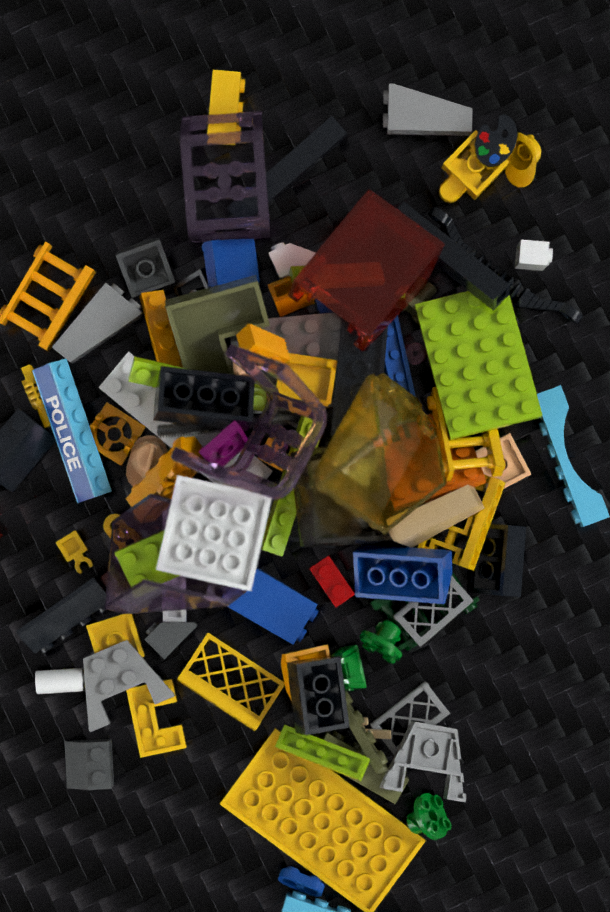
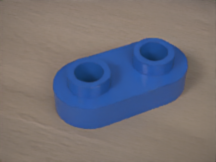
M291 866L281 869L278 880L282 884L314 897H320L325 887L322 880L317 876L304 875L297 868Z

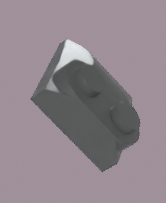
M160 238L148 239L115 253L131 298L139 296L141 293L150 292L175 283Z

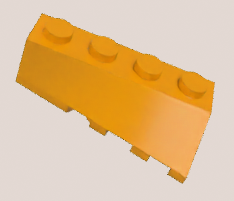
M182 436L176 439L172 444L173 447L158 459V464L145 473V478L140 483L132 487V492L126 500L141 520L156 518L170 503L177 475L193 478L206 463L199 453L203 447L195 436Z

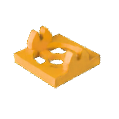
M106 402L101 412L96 415L94 422L89 426L98 452L120 466L123 465L132 447L146 429L143 424ZM109 417L120 418L116 425L107 426L102 422ZM126 422L131 428L132 437L130 439L124 436L122 429ZM116 427L121 431L119 440L112 441L109 439L108 431L111 428ZM98 428L105 432L107 439L103 446L99 444L97 439ZM121 442L126 445L120 451H109L113 443Z

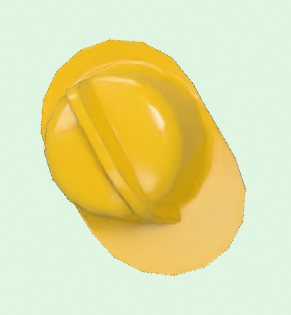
M517 133L515 148L506 159L509 161V164L505 169V174L512 185L516 187H526L534 179L536 163L541 157V148L534 139V135Z

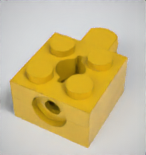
M476 130L442 165V169L449 177L440 185L439 195L447 203L456 202L465 192L475 200L509 164V161L505 160L497 166L487 167L479 162L475 152V140L478 134Z

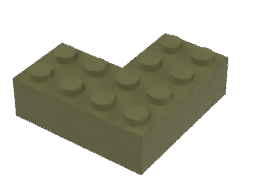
M256 275L165 300V308L183 368L234 375L225 338L235 336L248 323L259 328L270 326Z

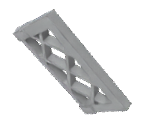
M453 576L450 581V592L448 591V594H450L449 608L435 607V603H432V607L418 606L419 602L410 601L394 615V619L400 623L420 647L473 602V599ZM452 595H460L464 600L456 608H451ZM412 608H415V622H407L403 616ZM418 609L432 610L431 623H417ZM434 610L449 611L447 616L437 624H434ZM417 625L431 626V629L422 637L416 632Z
M424 681L380 717L371 722L370 725L372 729L383 730L380 724L390 717L392 718L391 736H404L405 733L393 732L395 718L408 720V727L411 720L436 725L448 716L450 712L432 691L429 684ZM423 690L428 695L427 702L413 701L414 697ZM407 703H410L409 717L395 715V712ZM413 704L427 705L425 719L412 717ZM429 706H436L440 713L431 720L428 719ZM392 738L382 739L393 755H395L399 745L395 746Z

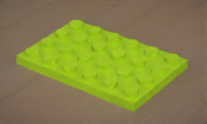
M469 291L415 304L417 318L450 440L543 416L510 295L494 311Z

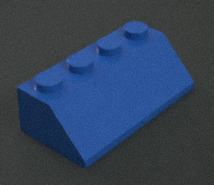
M363 544L353 552L355 597L436 604L446 603L452 577V550Z

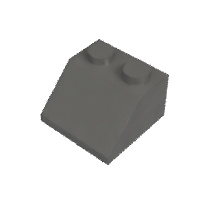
M112 739L65 741L67 788L81 790L112 789L114 786Z

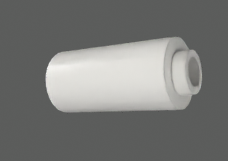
M84 669L36 671V693L49 694L84 691Z

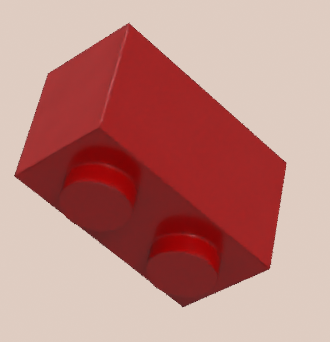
M329 555L309 568L335 608L355 595Z

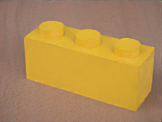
M213 70L207 129L208 143L235 145L236 139H240L241 125H237L238 116L243 114V102H239L240 93L245 91V79H241V72Z

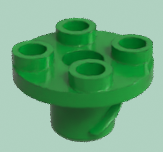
M384 620L382 623L379 622L377 624L375 634L363 630L359 635L364 649L371 653L377 651L383 655L382 658L387 662L394 664L402 657L401 651L394 646L397 641L401 640L400 635L402 633L399 626L395 623Z
M429 793L419 795L414 803V812L409 813L407 816L408 828L414 834L423 832L433 840L443 838L447 831L451 830V822L446 816L441 797L439 795L433 796Z

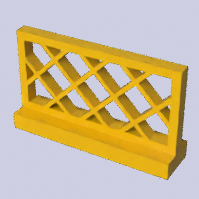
M210 633L206 634L177 678L178 682L253 731L257 730L285 685L282 680ZM208 640L217 644L219 654L206 657L204 646ZM221 648H223V649L226 650L227 652H226V653H222ZM202 651L203 657L197 658L200 652ZM232 654L237 657L238 667L225 669L223 656ZM220 657L222 670L209 673L207 659ZM204 660L206 674L195 675L189 671L194 662ZM240 660L246 663L247 665L241 666ZM249 667L255 669L258 680L245 682L242 669ZM239 670L242 683L229 686L226 672ZM223 673L226 686L220 688L212 686L210 676ZM260 673L266 676L267 678L261 679ZM207 676L208 682L203 680L202 677ZM272 680L279 685L274 693L264 695L262 681ZM259 682L261 696L248 698L246 685ZM243 686L245 699L239 701L232 699L229 688ZM225 689H226L228 695H226L225 693L221 692L220 690H225ZM271 697L268 703L266 704L265 698ZM262 699L264 709L259 716L251 711L249 701ZM246 702L247 708L240 703Z

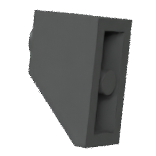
M196 621L161 622L159 625L154 623L145 632L148 636L144 640L165 659L199 624Z

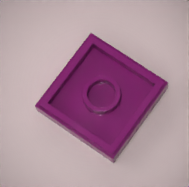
M234 420L203 447L199 453L208 467L214 473H217L246 448L250 442L240 425Z

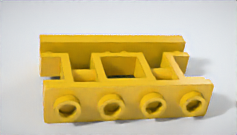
M484 475L486 484L474 488L485 493L482 501L485 509L468 517L464 529L455 526L449 527L445 542L433 539V536L418 544V548L438 549V546L455 551L452 563L474 571L506 483L500 479ZM458 533L469 537L465 550L453 546Z

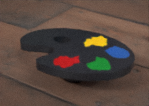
M500 115L496 131H491L486 124L481 126L475 140V152L479 162L487 167L497 166L511 155L517 141V128L512 118L507 115ZM502 131H507L508 136L506 138L502 137Z

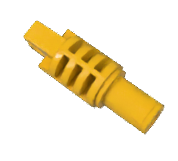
M32 365L24 366L21 369L25 380L21 382L30 404L34 410H37L44 428L51 427L32 372L34 369Z

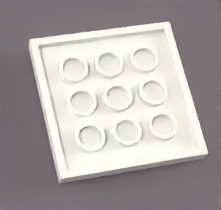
M177 475L156 570L251 591L272 496Z

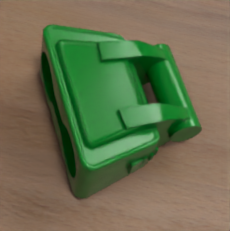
M358 646L340 647L332 654V657H341L345 690L353 691L366 688L367 684Z

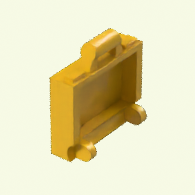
M289 353V361L278 372L275 391L277 399L286 400L289 398L292 413L306 414L310 416L316 403L327 407L328 404L331 405L338 360ZM295 399L309 401L310 406L295 404Z

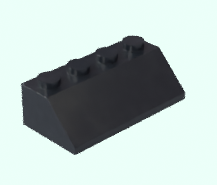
M161 366L155 394L153 421L225 429L235 420L243 431H247L253 422L255 377Z
M99 576L94 577L21 627L16 633L34 654L39 651L44 654L54 647L52 644L54 640L59 637L61 640H64L73 633L71 630L78 624L80 627H83L93 620L91 618L93 613L98 611L101 614L111 607L109 602L114 600Z

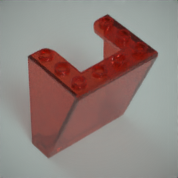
M369 189L293 280L288 296L296 302L304 294H307L306 301L308 302L313 298L319 300L350 323L347 331L350 333L354 330L357 331L358 339L354 342V345L364 351L426 286L445 244Z

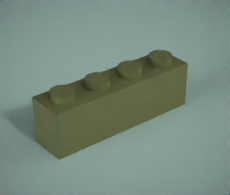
M335 730L332 733L326 732L323 740L353 752L360 750V744L357 742L353 744L346 742V737ZM371 763L368 764L361 781L348 777L396 804L402 793L400 791L380 788V783L385 773L382 775L376 773ZM406 774L403 790L409 781V778L406 776Z

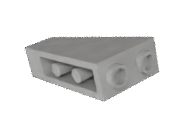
M389 84L388 90H384L383 104H388V113H383V127L387 128V134L471 135L472 108L396 84Z
M105 283L52 348L73 364L144 315L140 311L142 306L132 298L128 301L121 296L124 291L114 283L111 286Z

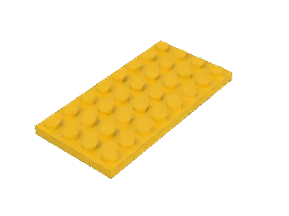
M275 728L222 799L220 805L362 911L374 912L425 843L426 839L419 834L412 833L405 823L335 771L278 749L275 745L281 731Z

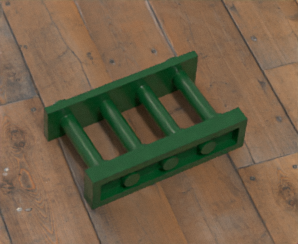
M452 571V576H453V578H454V579L459 583V585L462 587V585L460 584V582L458 581L457 577L455 576V574H454L453 571ZM457 595L462 603L464 600L460 597V595ZM478 596L472 597L473 602L463 610L466 614L478 607L476 605V602L480 601ZM374 599L370 602L375 611L378 609L381 612L384 611L389 620L401 629L402 633L400 636L403 642L397 645L400 650L405 648L406 651H409L418 645L400 623L394 619L396 612L392 607V600ZM435 603L436 607L448 608L446 604ZM412 608L411 611L415 616V608ZM418 609L417 621L419 623H430L422 609ZM439 610L442 617L436 620L434 624H437L447 616L449 611ZM421 626L423 629L417 633L422 637L431 629V626Z

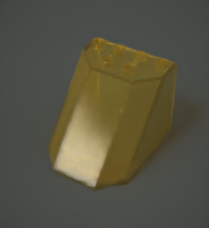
M385 373L379 374L377 377L374 374L366 377L314 470L315 485L320 492L327 493L337 504L344 505L351 510L354 516L362 518L368 522L371 528L377 529L385 535L446 485V478L436 424L431 417L423 412L420 401Z

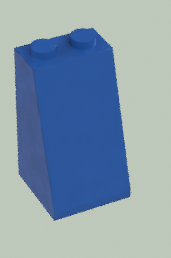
M258 567L256 568L251 591L229 586L220 603L293 645L296 640L301 642L307 632L304 629L307 621L313 622L319 612L316 609L318 603Z

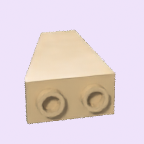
M468 484L388 521L390 526L388 531L394 542L397 541L402 545L412 548L485 508L476 489Z

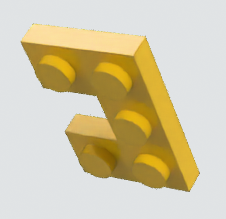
M173 679L163 680V682L174 692L175 696L158 704H154L146 684L126 690L140 758L187 748L182 724L159 729L155 712L156 706L177 702Z

